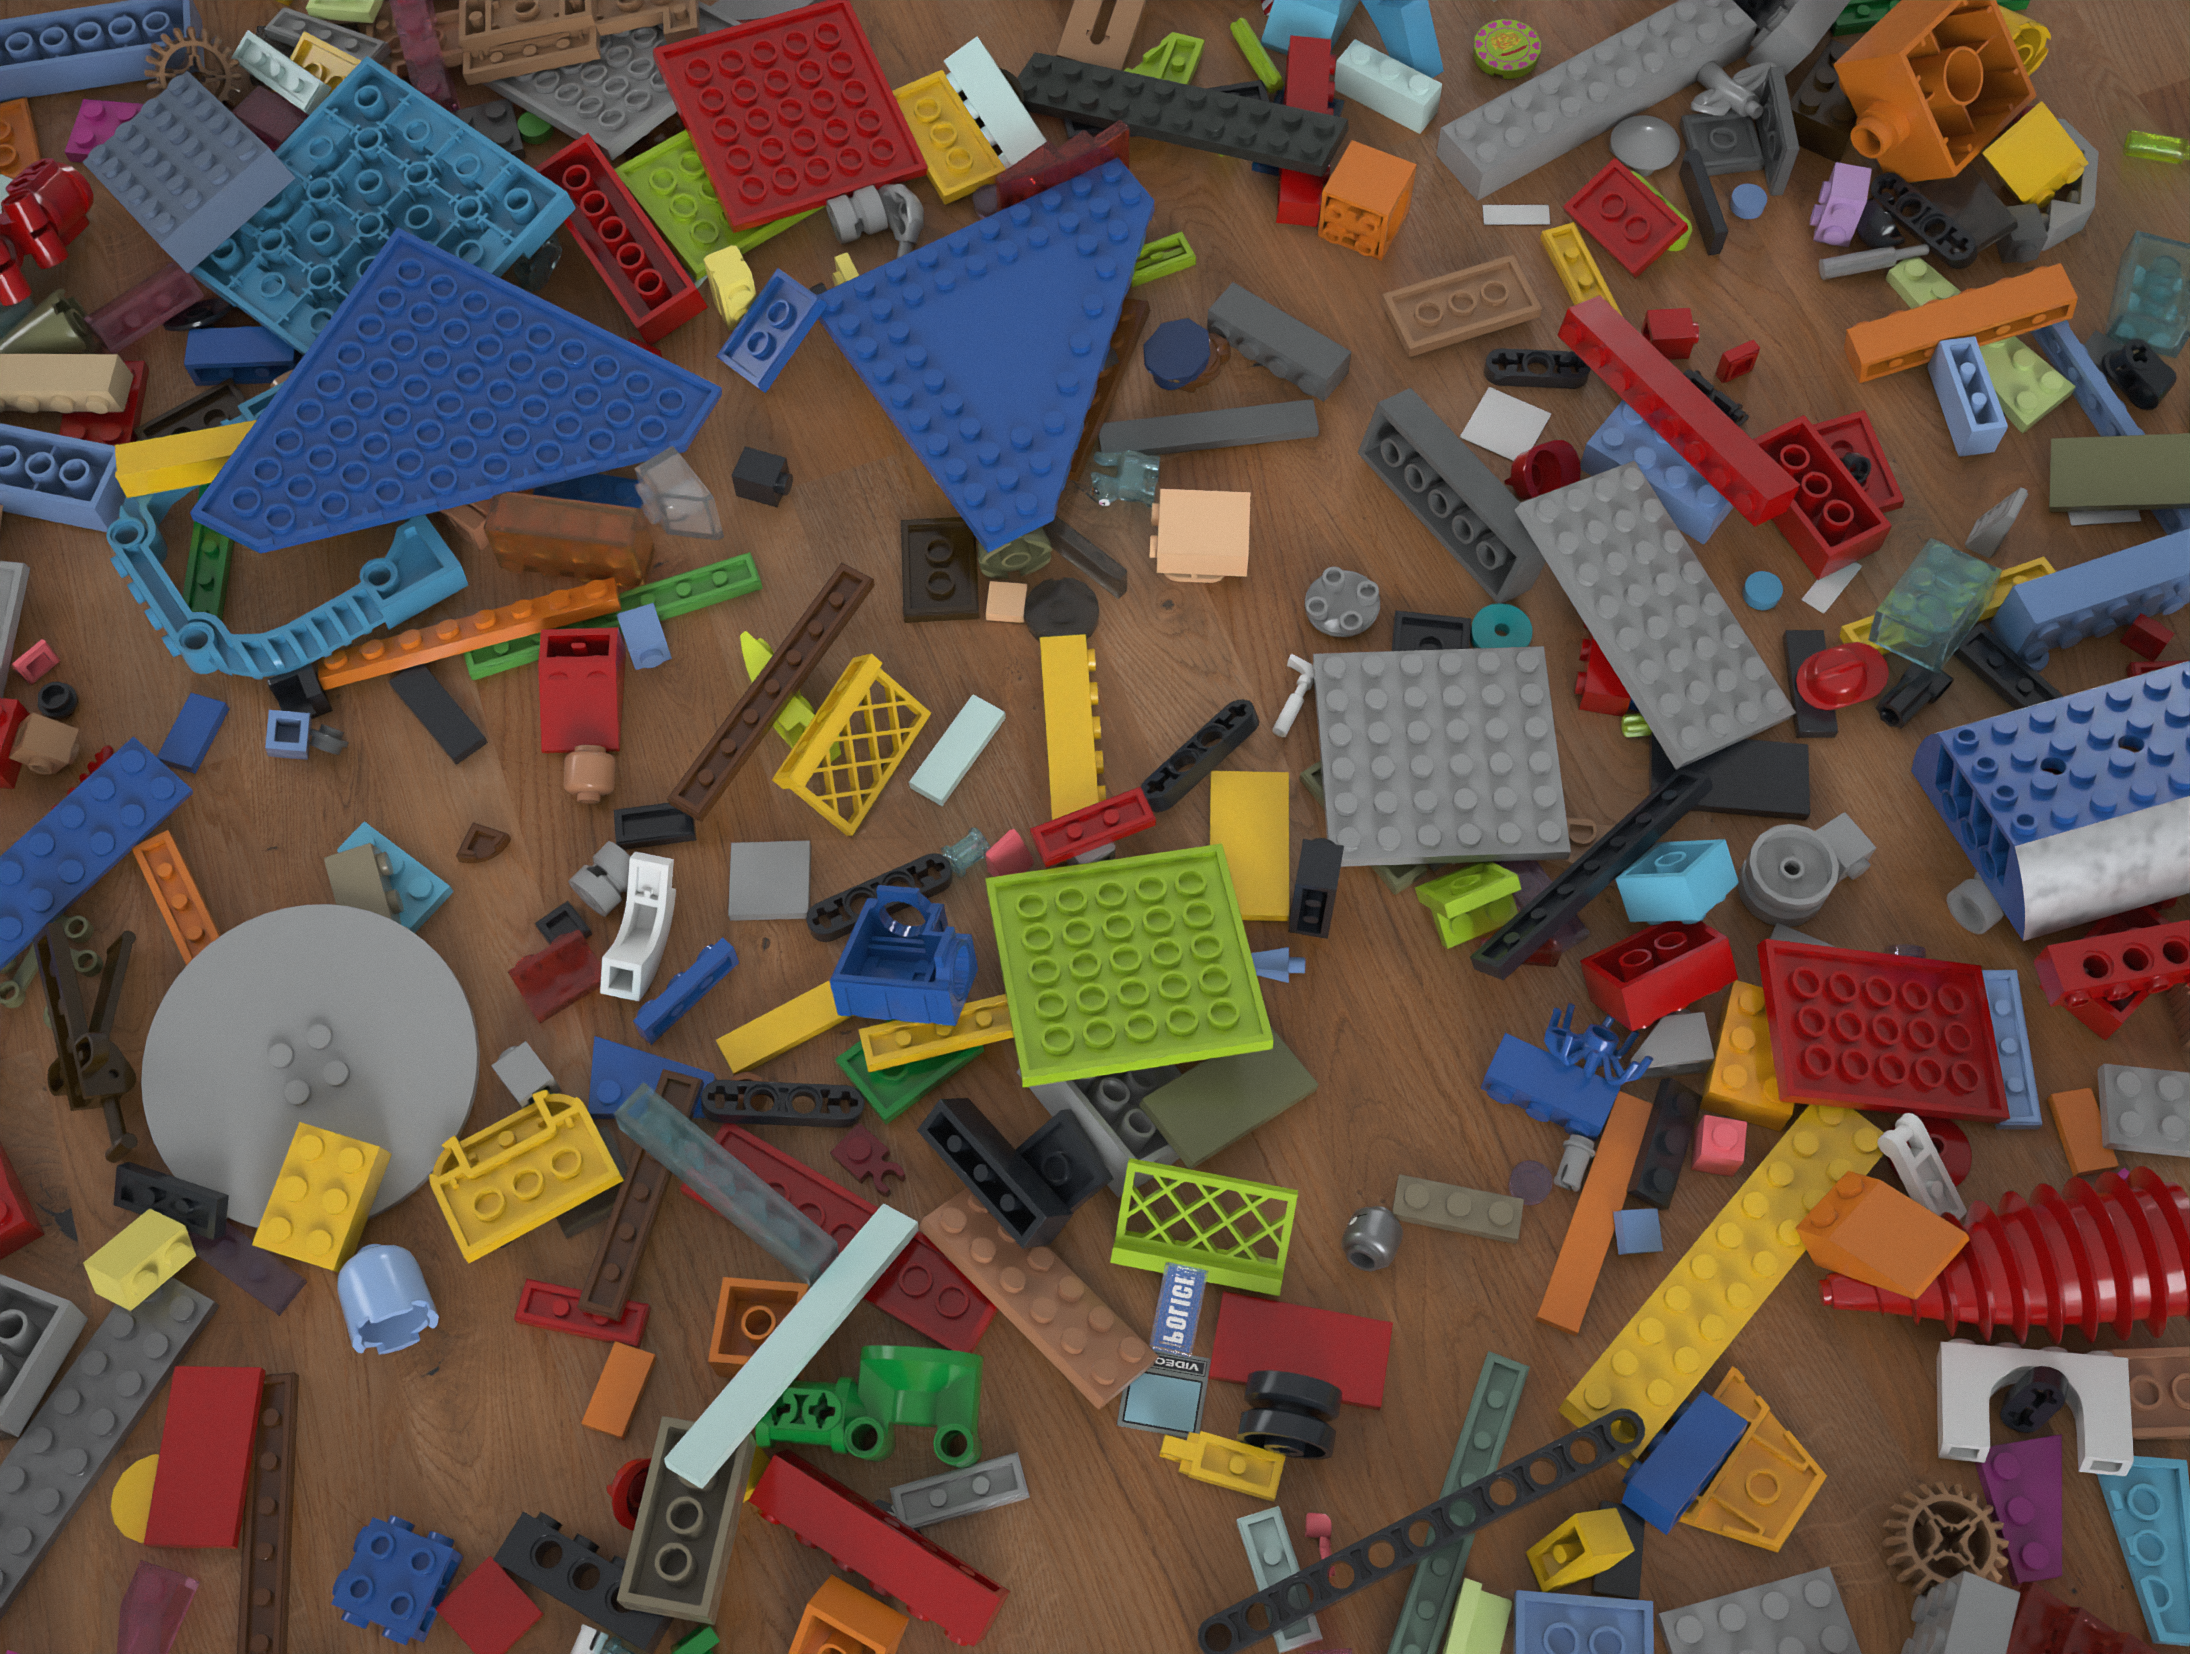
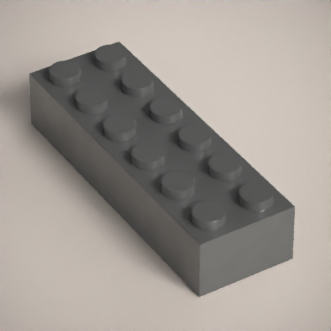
M1412 388L1378 402L1357 453L1497 604H1504L1531 590L1546 560L1515 512V509L1521 502L1515 498Z

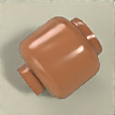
M579 745L575 747V752L566 755L564 760V789L566 792L576 795L577 802L597 804L600 803L601 796L609 795L614 791L615 758L606 753L605 747Z

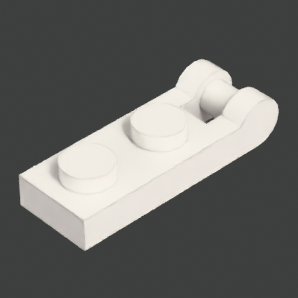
M1905 1113L1895 1123L1896 1129L1887 1130L1878 1139V1147L1886 1156L1891 1158L1912 1200L1938 1216H1941L1944 1212H1950L1960 1220L1967 1213V1210L1924 1124L1916 1115Z

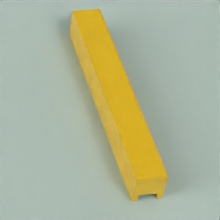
M257 420L115 445L117 468L115 477L127 498L212 483Z

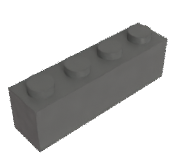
M1234 282L1208 309V333H1216L1226 338L1230 346L1240 351L1245 358L1255 360L1268 368L1275 376L1287 379L1297 385L1307 395L1315 396L1325 402L1349 373L1351 351Z

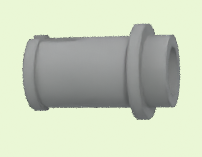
M1572 1134L1569 1140L1564 1141L1562 1145L1565 1152L1553 1182L1566 1190H1570L1572 1186V1190L1577 1192L1581 1187L1580 1183L1588 1161L1595 1157L1596 1152L1593 1150V1141L1586 1137Z

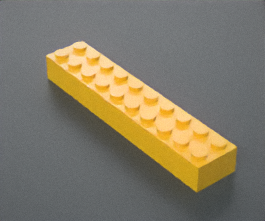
M1810 1104L1566 1397L1558 1411L1578 1428L1621 1408L1636 1412L1644 1422L1645 1436L1636 1450L1617 1460L1628 1469L1805 1252L1806 1247L1796 1230L1797 1225L1847 1171L1866 1176L1884 1153L1878 1147L1877 1142L1884 1132L1854 1109ZM1619 1420L1611 1424L1610 1431L1616 1441L1626 1444L1635 1439L1634 1429L1628 1422Z

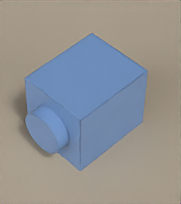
M654 603L617 614L635 670L644 667L653 668L660 665L663 661L672 659Z
M269 710L265 745L268 757L308 760L311 736L309 733L312 726L310 713Z

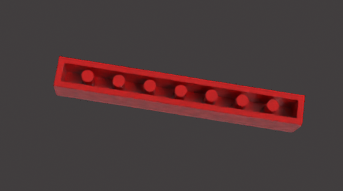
M1599 295L1567 309L1557 336L1754 527L1788 510L1800 484L1606 300Z

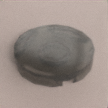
M1063 577V580L1053 581V578L1044 580L1032 589L1025 601L1024 617L1027 628L1038 642H1040V637L1086 634L1087 640L1098 626L1099 606L1096 595L1085 583L1074 578Z

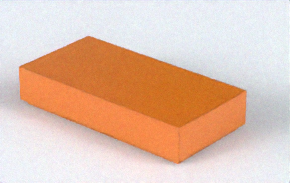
M2092 1088L2051 1094L2047 1098V1102L2073 1177L2115 1170L2119 1164L2114 1150L2103 1148L2101 1113Z
M615 1341L581 1424L586 1428L625 1440L656 1363V1355Z

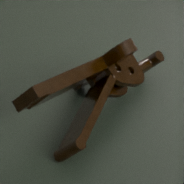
M62 922L47 923L32 940L58 1052V1058L48 1069V1087L54 1096L67 1095L71 1111L103 1108L111 1146L106 1150L105 1157L109 1162L116 1163L135 1148L138 1143L137 1137L126 1131L119 1101L123 1094H126L134 1087L136 1074L119 1048L109 1041L136 935L132 931H124L108 947L106 952L107 959L88 1029L68 938L64 934Z

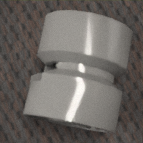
M874 185L854 191L852 198L841 195L826 201V209L831 226L841 245L860 239L861 232L872 235L888 229L886 213Z
M608 841L592 857L593 865H584L568 882L574 892L589 907L601 916L606 917L621 902L620 893H627L629 860L631 856L615 843Z
M1978 872L1974 874V879H1966L1947 894L1946 901L1953 917L1962 927L1974 934L1985 933L1998 923L2002 916L2006 915Z

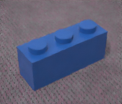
M264 326L207 327L189 330L184 366L196 386L218 385L229 378H232L235 384L272 383L280 375L293 370L304 355Z
M1505 1033L1480 1089L1487 1091L1488 1096L1499 1103H1512L1525 1109L1526 1113L1535 1120L1541 1122L1551 1121L1564 1127L1565 1132L1569 1135H1580L1595 1142L1621 1086L1611 1085L1605 1078L1596 1074L1591 1078H1587L1583 1068L1575 1064L1570 1066L1564 1065L1560 1058L1555 1057L1551 1053Z
M1702 1390L1693 1403L1686 1399L1680 1405L1672 1418V1422L1675 1423L1668 1433L1663 1429L1658 1432L1647 1449L1651 1455L1644 1463L1636 1460L1622 1480L1627 1485L1622 1503L1665 1535L1671 1531L1733 1452L1748 1424L1745 1419L1704 1390Z

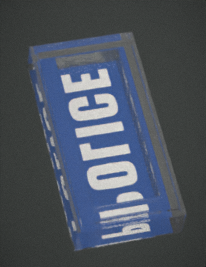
M1166 1262L1149 1344L1151 1349L1191 1358L1209 1271Z

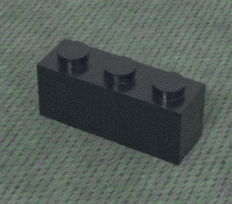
M1325 838L1303 839L1288 932L1328 939L1344 846L1337 845Z

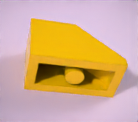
M1609 1508L1574 1514L1527 1550L1526 1554L1542 1592L1552 1593L1610 1569L1635 1549L1617 1508Z

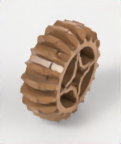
M187 26V37H183L181 30L176 27L173 28L176 40L172 41L165 33L160 35L161 40L166 44L163 49L155 43L151 44V48L158 52L159 55L157 59L146 55L145 61L154 64L155 70L146 69L144 70V75L156 78V81L146 85L150 91L160 89L161 92L154 98L167 89L165 79H173L179 76L176 74H184L186 70L190 71L188 67L194 64L196 70L209 75H201L200 80L197 79L203 86L209 82L221 81L214 96L220 102L224 100L231 106L235 104V101L228 97L227 94L229 90L234 93H240L241 89L231 85V80H241L242 74L230 71V68L239 65V61L237 59L226 60V57L233 50L230 46L218 49L222 42L221 37L216 35L209 43V31L206 29H202L199 37L196 38L194 27ZM186 46L183 63L178 67L165 68L169 57L176 50ZM197 46L206 48L214 55L220 70L207 69L202 66Z
M1936 1481L1932 1484L1931 1489L1925 1483H1921L1915 1487V1494L1910 1491L1904 1492L1900 1495L1902 1504L1895 1503L1889 1508V1512L1894 1519L1885 1521L1882 1528L1894 1536L1884 1539L1882 1546L1895 1551V1555L1887 1559V1565L1895 1566L1899 1564L1903 1572L1897 1575V1581L1902 1583L1911 1579L1914 1582L1911 1587V1595L1918 1596L1925 1589L1928 1591L1949 1579L1930 1570L1928 1566L1933 1563L1944 1565L1951 1573L1956 1571L1959 1574L1966 1571L1995 1583L2001 1582L2003 1576L1996 1568L2007 1566L2009 1560L1997 1551L2007 1548L2009 1541L1996 1537V1532L2003 1529L2004 1523L2001 1521L1991 1523L1987 1516L1992 1514L1994 1506L1986 1505L1980 1509L1976 1505L1979 1501V1493L1972 1492L1963 1498L1962 1484H1954L1948 1491L1943 1481ZM1929 1509H1940L1950 1512L1962 1521L1958 1524L1948 1523L1939 1514L1934 1516ZM1914 1523L1918 1525L1916 1531L1921 1536L1923 1542L1922 1550L1919 1554H1917L1913 1542ZM1957 1533V1536L1950 1541L1951 1544L1947 1547V1551L1943 1549L1933 1555V1551L1940 1546L1939 1543L1942 1542L1944 1536L1947 1538ZM1971 1534L1975 1539L1977 1548L1975 1564L1972 1562L1975 1557L1968 1548V1539Z

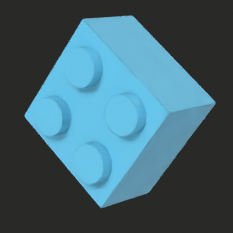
M1725 839L1656 842L1615 878L1629 921L1647 922L1649 925H1657L1666 921H1682L1683 924L1697 923L1706 917V913L1717 903L1722 902L1726 898V894L1739 883Z

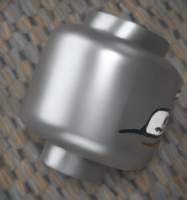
M1381 1206L1360 1208L1353 1213L1341 1239V1247L1348 1261L1353 1266L1363 1271L1372 1272L1388 1267L1394 1260L1403 1238V1229L1393 1213L1387 1208Z

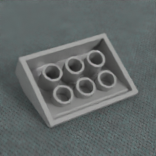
M1174 1064L1029 1087L1052 1117L1061 1110H1072L1114 1178L1107 1185L1118 1198L1123 1194L1129 1158L1171 1165L1180 1158L1139 1106L1142 1098L1182 1075ZM1018 1069L1017 1073L1021 1077L1020 1069ZM1136 1172L1134 1185L1138 1188L1150 1181L1154 1176Z

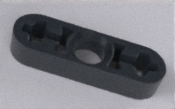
M1499 348L1488 354L1484 367V376L1490 383L1498 386L1577 389L1586 384L1591 368L1574 351ZM1532 363H1540L1546 367L1547 371L1543 374H1534L1527 366ZM1497 364H1503V367L1506 370H1499ZM1517 364H1522L1520 372H1517ZM1555 365L1558 366V367H1557V372H1558V374H1557V373H1553ZM1569 367H1575V370H1576V372H1578V373H1577V374L1572 373V372H1571V368H1569Z

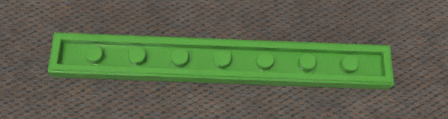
M751 552L621 592L619 593L621 611L554 629L618 627L620 634H622L623 632L617 617L619 613L654 603L659 621H663L763 589ZM541 632L463 653L472 681L539 660Z

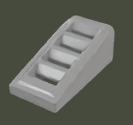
M2020 487L1982 515L1970 532L1965 542V547L1985 557H1993L2014 523L2028 495V490Z

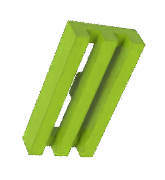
M1182 231L1143 245L1137 261L1147 257L1150 258L1135 264L1134 275L1130 285L1133 288L1196 265V256ZM1181 246L1180 248L1164 253V251Z

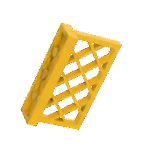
M872 653L854 657L772 779L782 789H791L846 836H853L931 715L928 709L880 668L883 663ZM875 680L885 689L886 703L872 705L869 688ZM905 705L916 714V717L909 728L900 729L896 706ZM873 709H888L890 730L876 732ZM855 711L864 712L867 732L865 734L852 735L849 719ZM842 731L843 737H838V735ZM891 735L894 751L889 758L880 759L877 736ZM868 738L871 761L856 763L853 740ZM843 741L847 764L831 766L829 749L834 742ZM822 762V768H817ZM872 765L874 782L869 789L860 790L857 767ZM847 768L851 792L836 794L832 770ZM823 772L826 795L816 796L805 787L813 773ZM852 796L854 813L848 822L839 815L836 798ZM827 799L828 805L824 803L822 800Z

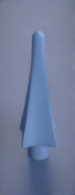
M1289 947L1251 953L1257 976L1289 983V973L1305 974L1306 958L1290 957Z

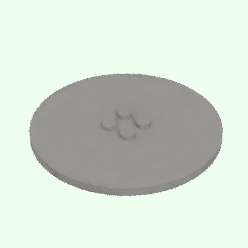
M316 904L276 910L236 926L206 946L189 962L165 994L150 1027L143 1055L141 1085L146 1121L154 1144L163 1161L176 1178L229 1195L227 1217L258 1228L299 1122L379 1146L392 1153L369 1213L367 1219L369 1220L395 1207L416 1192L429 1179V1174L433 1173L434 1165L440 1154L444 1151L442 1144L454 1135L459 1140L470 1116L477 1091L480 1066L478 1031L472 1008L456 975L432 947L408 928L382 915L350 906Z

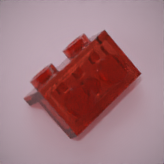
M575 930L572 933L558 936L549 947L539 953L523 957L508 973L534 1016L541 1024L600 988L602 966L588 946L580 930Z

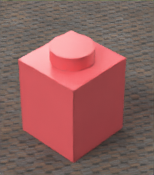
M1704 1115L1694 1130L1691 1170L1733 1177L1744 1162L1747 1122Z

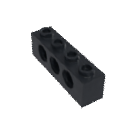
M523 1511L493 1560L503 1568L648 1654H653L673 1622L674 1617L631 1610L627 1613H620L618 1611L617 1596L626 1561L614 1555L609 1562L596 1554L600 1546L577 1533L574 1539L571 1540L559 1533L563 1525L552 1517L540 1511L537 1517L534 1518ZM552 1547H561L562 1558L560 1562L552 1568H544L543 1557L545 1553ZM589 1569H599L600 1579L597 1585L590 1590H581L580 1579L582 1575Z

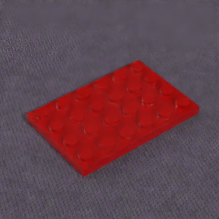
M1764 939L1757 945L1780 1101L1898 1114L1911 1113L1917 1116L1995 1124L2010 1119L1981 965Z

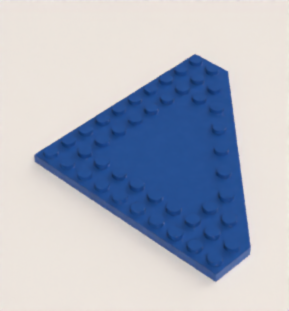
M1118 157L817 295L828 303L818 320L987 553L1053 521L1058 509L1057 503L1061 491H1064L1071 469V460L1075 449L1077 450L1084 429V420L1088 409L1091 408L1097 389V380L1100 371L1104 368L1110 349V340L1113 331H1116L1125 294H1128L1137 257H1140L1146 238V230L1155 211L1154 199Z
M397 227L193 507L190 514L194 521L262 554L686 452L721 398L722 387Z

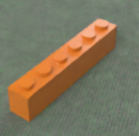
M2061 263L2049 267L2041 266L2024 275L2014 278L2005 277L1985 287L1966 289L1958 295L1943 300L1934 299L1917 308L1907 311L1899 310L1878 320L1857 323L1852 328L1846 329L1844 351L1860 384L1930 362L1939 341L1975 336L1980 347L2072 319L2078 296Z

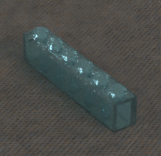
M644 1082L614 1113L620 1130L800 1280L808 1284L810 1288L839 1256L836 1240Z

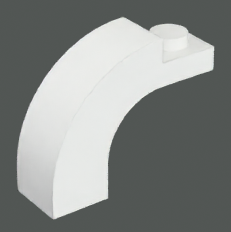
M636 851L630 857L625 913L613 945L602 957L601 994L640 1001L650 987L667 943L676 897V889L672 888L674 859Z

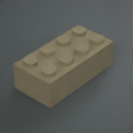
M662 1416L617 1601L626 1609L715 1625L757 1442L750 1432L704 1488L701 1489L668 1469L664 1460L695 1422Z

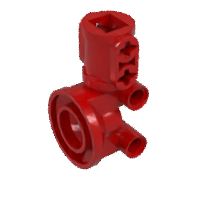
M53 158L41 159L29 165L5 188L9 196L2 200V214H0V302L3 306L21 302L32 293L30 285L20 271L24 255L31 254L40 269L56 266L69 256L65 247L90 223L86 216L94 202V194L90 184L72 166L55 162Z

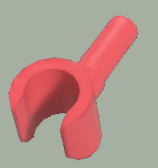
M1308 1513L1306 1515L1305 1537L1319 1538L1322 1560L1332 1555L1330 1547L1331 1520L1326 1514ZM1334 1566L1330 1569L1328 1577L1336 1575Z

